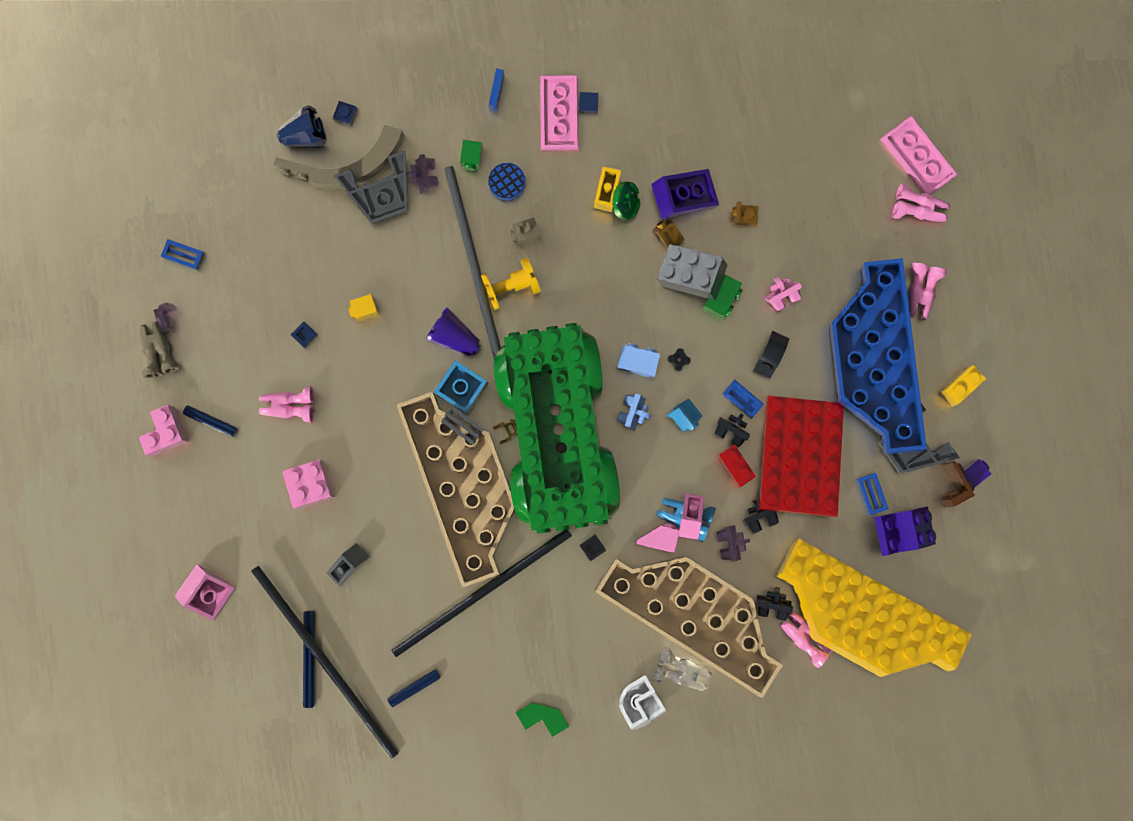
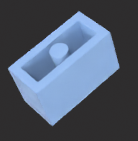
M627 343V346H622L617 369L654 378L660 354L656 353L657 350L638 349V345Z

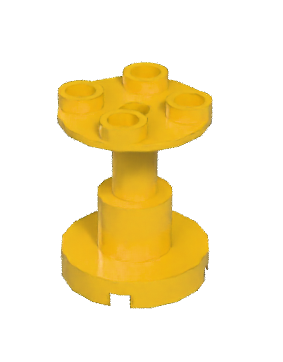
M527 257L520 259L523 269L510 273V278L496 284H490L486 273L481 275L484 285H489L485 287L489 298H494L491 300L494 310L500 309L496 296L514 288L517 292L530 286L533 295L541 292Z

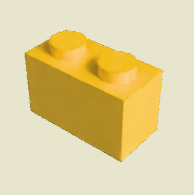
M602 167L594 201L595 209L612 212L613 194L619 184L621 170Z
M974 365L966 367L939 393L951 406H955L961 403L986 378Z

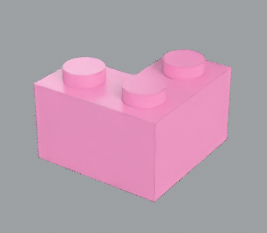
M165 405L151 411L150 414L156 430L139 437L144 453L148 456L157 455L188 442L175 407L171 405Z

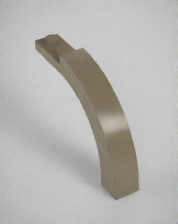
M384 125L374 147L360 160L342 168L319 169L277 157L275 158L274 165L278 172L282 174H297L296 177L304 180L309 178L308 182L313 187L340 189L343 187L333 175L351 169L357 184L369 180L389 164L387 156L397 153L403 141L404 133L401 129Z

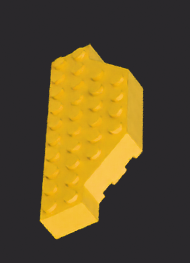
M797 539L792 543L777 574L778 578L794 586L801 603L800 607L804 619L807 621L810 629L811 639L879 677L929 662L946 671L955 670L972 635L801 539Z

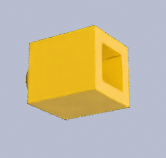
M372 294L349 301L351 305L348 307L351 318L354 317L358 322L379 315Z

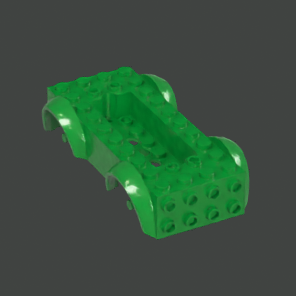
M577 323L566 324L565 328L550 326L546 328V331L531 329L527 331V334H520V332L509 333L508 337H504L505 345L496 353L494 359L496 388L503 404L508 409L514 411L521 460L514 465L510 476L512 502L519 519L531 526V531L536 530L537 534L551 532L550 528L555 527L556 531L570 529L569 525H575V528L588 527L589 522H594L595 525L608 524V520L612 519L620 505V490L615 460L609 449L600 446L594 401L601 396L603 387L599 349L595 337L585 332L581 325H577ZM554 404H558L561 407V413L557 416L552 415L550 412V408ZM556 424L564 426V432L560 435L554 433V426ZM560 442L565 443L567 446V450L563 454H559L556 451V445Z

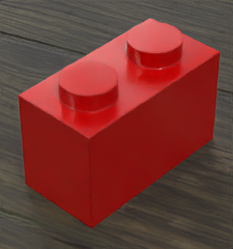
M736 445L731 446L716 456L737 488L756 478V475Z

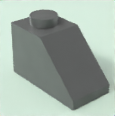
M356 543L345 551L326 573L340 587L367 561L369 556Z

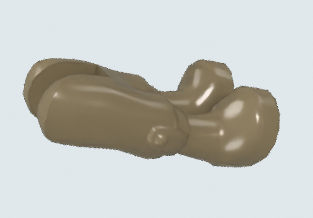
M159 321L152 322L154 334L151 335L146 324L140 325L142 351L148 361V367L142 370L143 378L159 377L163 375L162 373L170 374L179 369L178 363L170 357V346ZM157 352L161 358V368L157 360Z

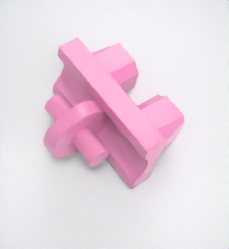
M775 277V284L770 286L772 292L764 296L766 302L771 303L773 308L779 311L786 307L783 300L784 297L788 296L791 302H796L802 298L799 290L802 286L799 282L792 281L789 283L787 278L781 280L779 277Z

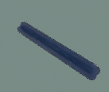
M304 611L303 625L314 639L315 612ZM303 642V707L313 708L314 656Z

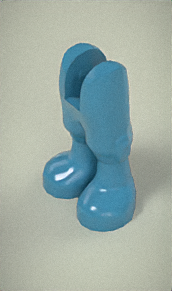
M663 498L661 503L674 508L672 514L658 510L657 516L680 528L684 502ZM709 506L703 509L702 520L711 524L716 508ZM701 523L698 540L705 541L710 525Z

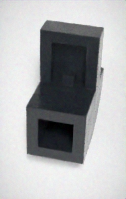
M772 330L753 371L771 379L786 351L790 338Z

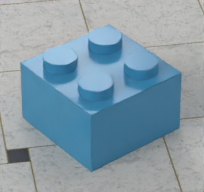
M455 360L434 390V393L468 415L489 383Z

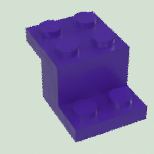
M928 506L874 517L882 556L922 549L936 544V533L932 527V514Z

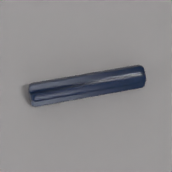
M187 405L183 410V415L226 435L234 437L237 432L236 427Z
M433 670L387 699L389 705L394 707L441 678L439 672Z

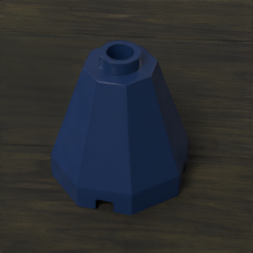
M310 105L302 107L283 123L277 133L279 142L287 147L324 145L326 133L321 118H316L314 115L317 113L316 109Z

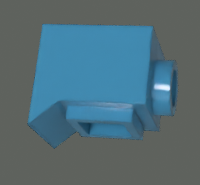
M688 398L675 405L666 416L673 418L684 432L687 429L690 431L695 429L699 425L698 421L701 419L702 414Z

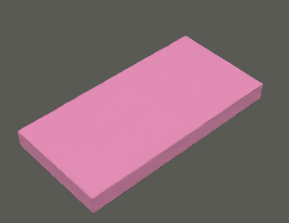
M578 75L540 76L541 151L579 150Z
M912 115L881 138V141L922 193L931 195L958 175Z

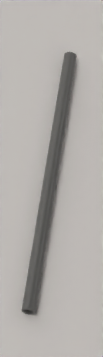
M449 166L444 168L495 359V355L501 349L485 285L481 278L482 274L454 167Z

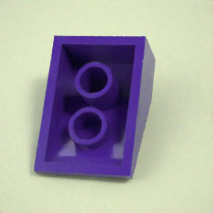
M709 169L663 176L651 184L662 220L719 205Z

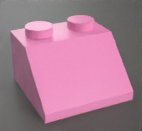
M196 564L174 597L183 607L214 620L235 587L212 571Z

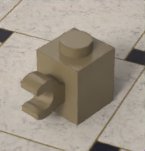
M534 217L512 224L514 230L510 232L513 241H517L519 246L540 239Z

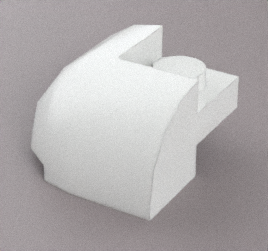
M646 675L623 689L619 707L631 730L642 728L653 719L667 712Z

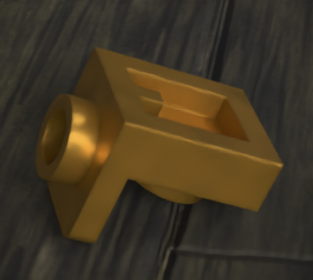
M737 202L731 211V218H734V224L757 226L759 206L741 205V202Z
M669 219L659 221L653 229V232L660 237L667 250L669 244L677 246L685 240L675 223Z

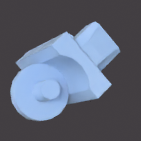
M637 393L635 396L626 395L624 405L631 407L629 414L620 412L617 421L624 424L628 429L635 431L638 423L643 424L645 418L651 419L652 415L647 413L649 406L644 405L646 398Z

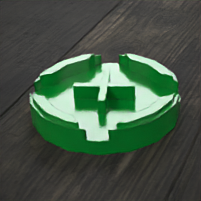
M621 182L614 190L613 209L616 216L621 220L634 218L640 207V198L637 195L639 194V189L633 182Z

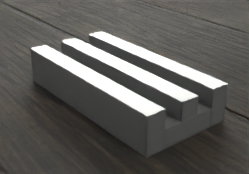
M454 406L451 407L450 411L441 420L442 423L472 445L484 431L482 427ZM454 412L478 429V432L475 433L452 414ZM450 418L451 420H453L455 423H457L459 426H461L474 437L470 439L468 436H466L464 433H462L460 430H458L456 427L448 422V419Z

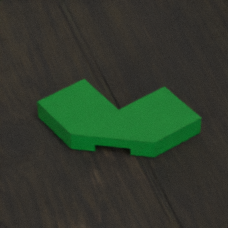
M532 702L516 712L525 730L543 720L552 737L569 727L561 711L554 707Z

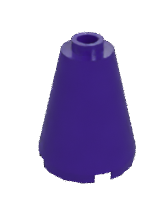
M446 307L441 313L442 316L437 319L431 328L426 340L468 356L471 354L475 355L481 347L478 344L480 340Z

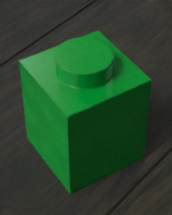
M463 140L460 163L461 167H464L465 170L475 171V169H480L483 152L482 142Z

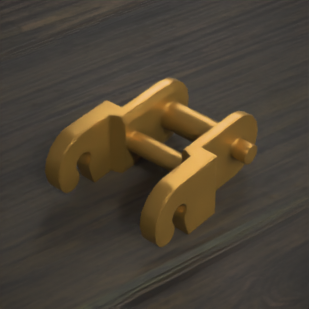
M510 419L511 422L506 424L502 422L497 426H493V429L504 426L508 433V438L500 441V444L511 440L512 436L517 435L515 420ZM510 424L512 425L515 431L512 434L510 433L508 428V425Z

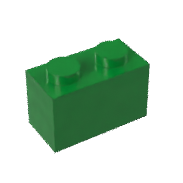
M724 274L716 299H708L703 310L722 320L725 315L729 317L734 308L731 305L734 298L738 300L743 291L740 289L742 283Z

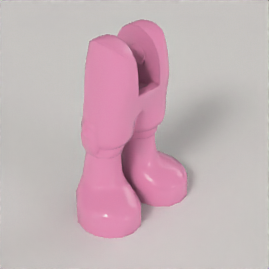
M900 184L896 193V200L899 201L893 207L892 218L901 219L904 215L909 214L921 220L947 221L948 216L934 212V208L949 210V203L932 197L928 193H916L908 185ZM904 201L916 202L920 206H914Z
M912 263L911 271L914 279L909 290L910 317L913 318L915 316L918 304H922L920 320H926L931 311L933 300L936 298V284L938 280L945 278L947 270L938 267H930L928 269L926 264ZM927 273L926 287L923 290L922 284Z
M312 386L305 387L302 393L298 394L285 391L283 393L264 394L259 397V401L271 402V408H259V414L282 417L284 419L298 416L302 417L304 422H313L314 406H290L293 403L314 404L315 396Z
M790 613L788 618L798 629L786 621L782 623V629L796 643L797 647L805 650L811 656L814 666L817 668L821 667L828 659V654L833 650L813 640L822 650L816 648L810 642L811 636L807 621L797 613Z

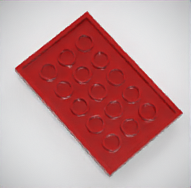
M767 396L759 510L838 517L844 406L842 404Z

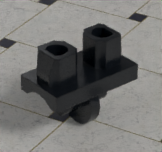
M740 413L738 417L732 414L729 416L728 419L733 421L734 424L719 417L715 430L717 436L724 439L728 430L734 433V436L730 443L738 448L745 440L748 441L750 433L738 427L740 425L746 428L748 424L742 421L743 414Z
M753 500V507L747 509L748 514L754 512L756 514L745 518L743 521L744 526H748L751 533L755 534L763 530L759 520L765 518L769 527L777 525L779 523L776 514L778 511L765 510L761 512L759 504L756 500Z
M775 587L774 592L767 591L766 596L757 595L756 597L759 616L768 617L770 609L776 610L775 617L778 620L786 621L789 612L792 613L793 611L792 601L786 600V594H781L779 587Z

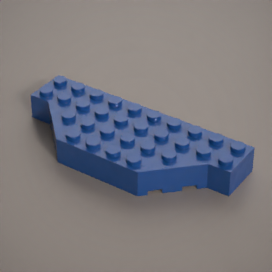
M903 258L864 262L861 267L863 286L830 325L838 402L882 436L884 455L921 452L926 450L927 446Z

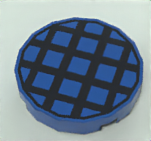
M501 163L491 170L488 177V185L491 193L496 198L511 201L518 198L524 191L525 175L517 165Z

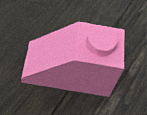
M685 493L679 529L680 537L698 540L702 523L704 496Z
M665 523L664 526H658L637 539L635 544L674 553L679 530L675 529L676 525Z

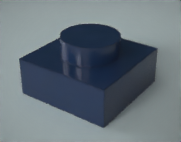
M339 101L333 115V120L351 126L358 109L357 106Z

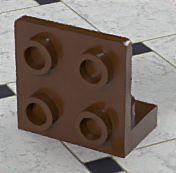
M956 461L943 464L947 475L956 491L953 490L944 495L945 499L941 500L943 507H955L974 497V487L969 480H966L962 465L960 463L957 464Z

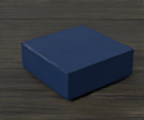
M580 92L579 112L598 113L599 93Z
M303 321L291 336L306 348L318 334Z

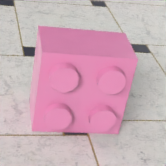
M316 460L282 471L293 508H302L334 497L323 460Z

